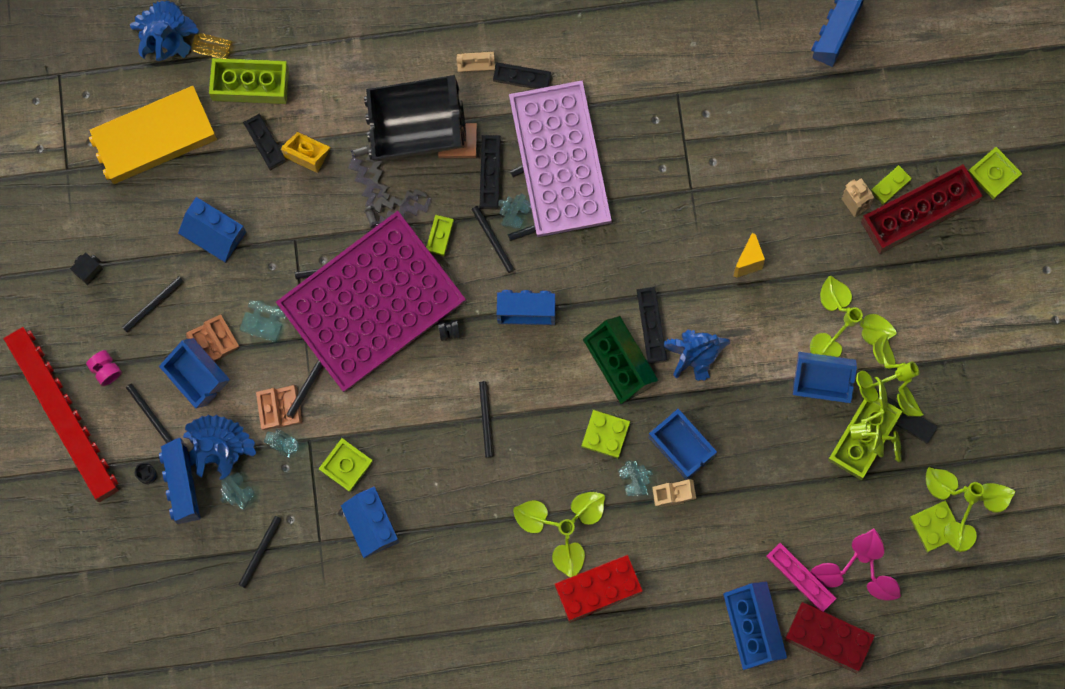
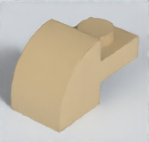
M691 479L652 487L655 506L678 505L696 499L694 481Z

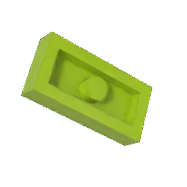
M898 165L871 189V192L884 205L906 186L912 178Z
M435 215L426 246L430 253L445 256L454 219Z

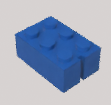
M502 290V292H497L498 324L555 325L556 300L555 294L551 291L532 293L530 290H523L521 293H513L512 290Z
M194 338L182 340L159 365L161 370L195 409L207 406L217 395L216 392H220L230 381L227 375Z
M798 352L793 382V395L851 403L853 383L857 370L856 360Z
M679 409L653 429L648 436L651 442L685 480L695 475L701 466L704 467L717 454V451Z

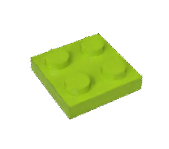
M997 147L968 170L970 176L993 200L1022 175Z
M593 410L581 447L618 459L630 421Z
M341 438L319 467V470L351 492L373 463V460Z
M946 500L910 516V520L927 553L948 543L944 537V529L947 524L956 520Z

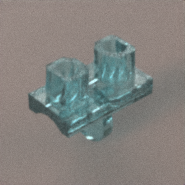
M524 194L516 195L514 200L508 196L506 201H499L498 205L502 207L499 213L505 215L501 222L502 226H510L515 229L521 227L523 219L516 216L518 210L527 214L531 208V204L525 199L526 196Z
M276 429L275 433L267 432L264 443L271 445L270 448L288 458L299 447L297 439Z
M630 460L625 462L626 465L618 471L623 480L629 477L632 480V484L625 486L627 496H644L648 494L645 485L650 484L648 477L653 475L652 470L646 471L644 465L638 468L636 461L632 462Z
M236 472L221 482L223 488L220 492L223 496L220 501L222 503L228 501L231 505L237 503L243 510L254 497L255 492L249 486L243 490L238 487V485L243 483V478Z

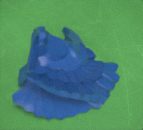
M168 0L153 2V6H150L149 11H143L142 15L135 16V22L130 24L132 30H141L138 35L141 40L138 49L140 56L145 59L148 53H153L156 50L157 61L165 60L176 53L185 58L189 54L191 46L183 41V36H188L190 33H199L193 20L184 16L179 6ZM162 47L167 49L166 53L163 52Z
M687 330L685 333H682L683 340L677 338L675 340L672 338L671 340L667 339L664 342V347L671 352L681 355L673 374L675 378H678L682 371L691 366L694 368L695 379L697 381H705L706 378L710 377L708 374L710 365L718 354L731 342L730 339L718 337L716 334H695L694 330Z
M208 414L186 424L185 430L187 432L184 433L183 438L189 439L194 444L193 450L189 452V460L191 466H196V474L201 478L204 466L208 463H216L218 465L217 471L222 475L219 480H223L229 476L233 464L238 461L239 455H256V451L253 448L255 442L253 439H249L248 433L243 432L244 427H241L239 422L234 423L232 419L228 420L225 417Z

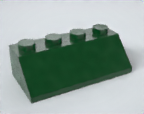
M621 316L605 320L583 338L584 343L620 404L643 393L659 381Z

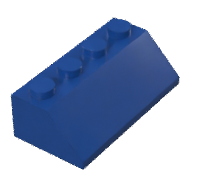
M864 0L834 1L837 5L834 10L830 9L828 13L827 26L823 24L819 33L821 38L819 42L815 41L811 49L814 52L813 59L831 67L834 66Z
M177 438L161 446L162 452L159 453L161 464H164L165 471H162L164 482L168 483L169 488L166 490L167 500L171 501L172 508L169 509L171 520H174L177 524L200 520V513L187 445L181 438Z
M767 582L751 583L723 593L743 670L787 659Z

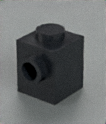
M86 252L78 256L74 261L75 264L70 268L86 285L103 270L100 266L101 261L94 254L90 256Z

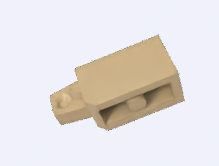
M862 178L858 181L855 179L850 181L846 185L842 201L854 217L870 208L874 199L872 192Z

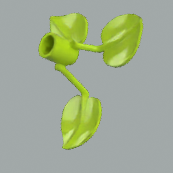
M829 276L821 288L820 300L828 311H834L838 308L839 311L847 312L844 315L845 324L833 338L826 333L815 335L810 342V352L812 354L839 357L842 352V346L835 342V340L848 326L853 327L858 323L863 328L861 333L863 339L870 345H873L878 338L884 335H888L889 340L897 332L886 319L877 314L866 315L863 320V313L859 308H842L850 304L852 299L851 291L845 284Z
M888 335L878 338L873 344V353L879 364H884L885 368H897L895 375L881 381L886 383L895 378L899 381H904L898 388L900 393L897 395V400L900 408L908 416H923L924 414L912 393L906 387L909 382H912V378L919 375L918 366L913 361L907 364L905 362L895 364V358L888 342ZM866 371L858 372L856 381L860 387L862 397L868 402L876 401L878 393L875 387L879 386L878 382L873 384L871 376Z
M874 377L879 384L880 411L867 419H861L859 424H851L852 440L875 439L872 452L876 453L879 457L884 456L883 439L891 440L894 444L895 460L901 463V442L898 432L894 431V437L882 436L879 424H876V432H872L871 424H867V422L883 415L887 411V392L885 386L878 377Z
M928 467L926 471V485L934 497L946 500L950 494L955 496L965 492L964 497L969 505L961 524L953 521L947 524L944 529L946 541L958 552L969 550L976 541L975 528L965 525L973 504L979 500L983 501L986 509L999 513L1009 506L1015 494V490L994 483L981 485L978 482H973L969 487L964 486L963 489L955 491L958 488V480L955 475L946 470L933 469L931 467Z
M587 492L576 496L571 503V510L577 515L572 520L565 519L559 523L545 520L548 515L547 508L543 503L536 500L527 501L515 507L513 512L519 526L529 533H539L543 529V523L558 527L559 533L565 535V545H559L554 549L552 561L558 570L568 577H573L581 570L585 558L583 547L579 543L569 544V535L575 529L574 522L578 518L587 525L598 522L603 514L605 495L597 492Z

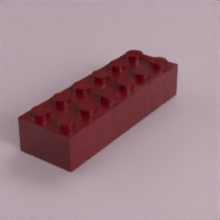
M964 164L864 215L861 223L877 251L881 254L980 202L982 194Z

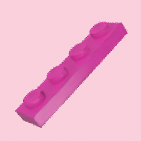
M781 543L766 556L817 609L824 612L836 600Z

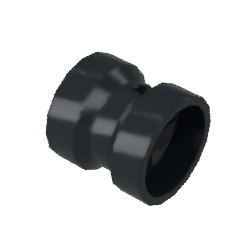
M457 319L451 320L448 323L444 321L438 322L441 341L451 337L454 339L460 338Z
M143 462L136 466L134 473L141 483L149 485L155 482L157 472L151 464Z

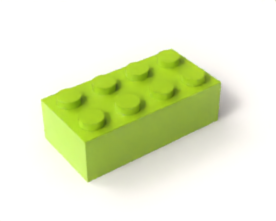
M212 58L209 95L212 101L287 104L289 78L287 61Z
M879 397L874 402L863 400L828 459L829 462L860 480L864 478L877 456L876 453L872 452L875 439L852 440L850 426L851 424H859L861 419H867L878 413L881 408ZM887 402V411L883 415L867 422V424H871L872 432H876V424H879L882 436H888L903 411Z

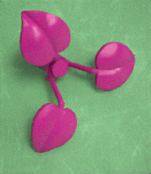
M874 528L865 534L857 536L852 541V548L855 553L842 571H840L838 565L833 563H823L810 570V573L822 585L838 587L844 581L842 575L847 572L855 559L858 558L862 563L870 562L872 581L867 584V589L872 596L888 601L901 597L900 586L895 579L888 576H879L877 579L875 577L874 559L882 558L885 548L881 537Z

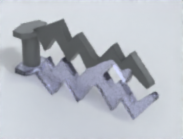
M369 145L351 150L352 158L348 169L358 171L355 182L367 185L362 194L363 197H368L365 204L367 207L374 205L372 203L376 194L372 193L374 188L380 190L377 198L382 196L388 200L390 196L385 193L388 187L378 183L382 171L377 168L382 161L374 162L370 160L369 155L365 159L374 162L369 172L375 174V176L370 180L364 177L368 168L360 166L362 160L355 158L369 153Z
M417 189L414 190L413 194L407 190L404 200L391 196L388 202L381 196L373 206L366 207L364 213H366L370 228L373 229L394 214L388 210L386 219L380 216V220L376 221L373 211L375 210L380 213L382 205L392 210L395 203L400 207L399 213L402 217H404V213L407 211L417 216L418 209L427 213L431 198H428L425 205L422 206L417 203L418 196L426 198L427 194ZM410 199L417 201L413 206L408 204Z

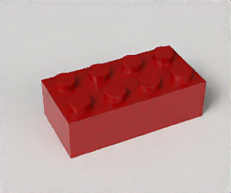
M628 555L555 583V589L569 623L642 594L641 586Z

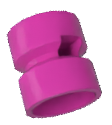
M107 350L96 353L86 363L91 373L96 374L95 378L101 386L111 384L122 374L117 364L112 363L113 359Z

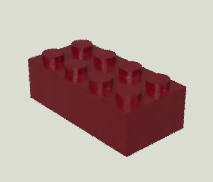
M801 602L784 641L857 674L875 635Z

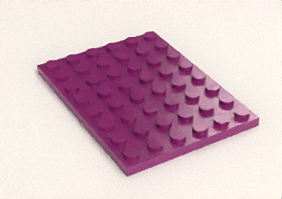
M396 211L277 300L276 303L340 389L345 393L466 302V299L399 211Z

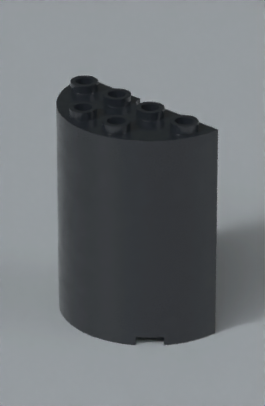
M455 75L366 89L367 96H364V103L368 107V113L365 115L366 123L370 125V131H367L368 142H371V149L368 150L370 160L377 162L464 148V142H466V123L462 100H459L460 89Z

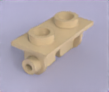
M494 52L457 54L458 72L495 70Z

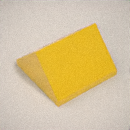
M297 132L282 146L281 151L284 158L318 173L331 147Z
M751 234L734 271V277L736 278L762 270L765 258L756 234Z

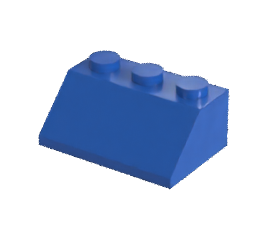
M196 197L184 215L178 234L226 263L245 235L246 230L243 225Z
M375 486L356 494L341 505L363 558H367L399 543Z

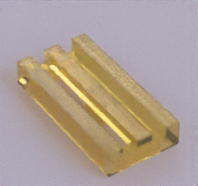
M198 33L195 34L191 51L228 59L232 41ZM198 38L224 44L226 47L198 41ZM196 45H197V46L206 47V48H210V49H214V50L223 51L224 53L217 52V51H213V50H209V49H204V48H200V47H196Z

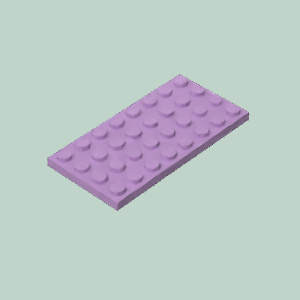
M583 81L509 94L537 237L612 223Z

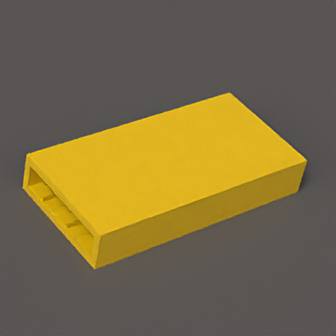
M190 86L89 130L92 135L89 137L93 148L97 147L98 153H96L100 164L103 163L106 168L103 170L106 179H110L113 184L217 140L194 86Z

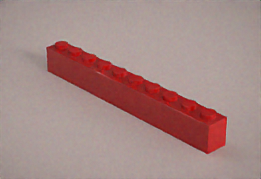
M21 327L4 337V341L95 500L101 502L118 492V480L114 474H109L107 469L110 467L105 458L101 459L98 455L100 452L99 447L95 442L92 443L89 436H91V433L86 426L82 427L80 414L77 410L73 411L70 406L73 402L67 393L63 394L61 390L63 385L58 377L54 378L52 374L54 369L49 361L46 363L43 359L45 353L40 346L36 347L34 343L36 338L32 331H27L24 327Z

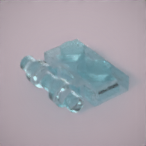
M250 300L248 307L253 308L254 312L253 314L245 313L239 330L277 342L282 323L276 320L277 317L285 318L286 315L278 306L274 305L272 307L265 305L264 302L259 300L257 302ZM261 312L271 314L270 318L261 317Z

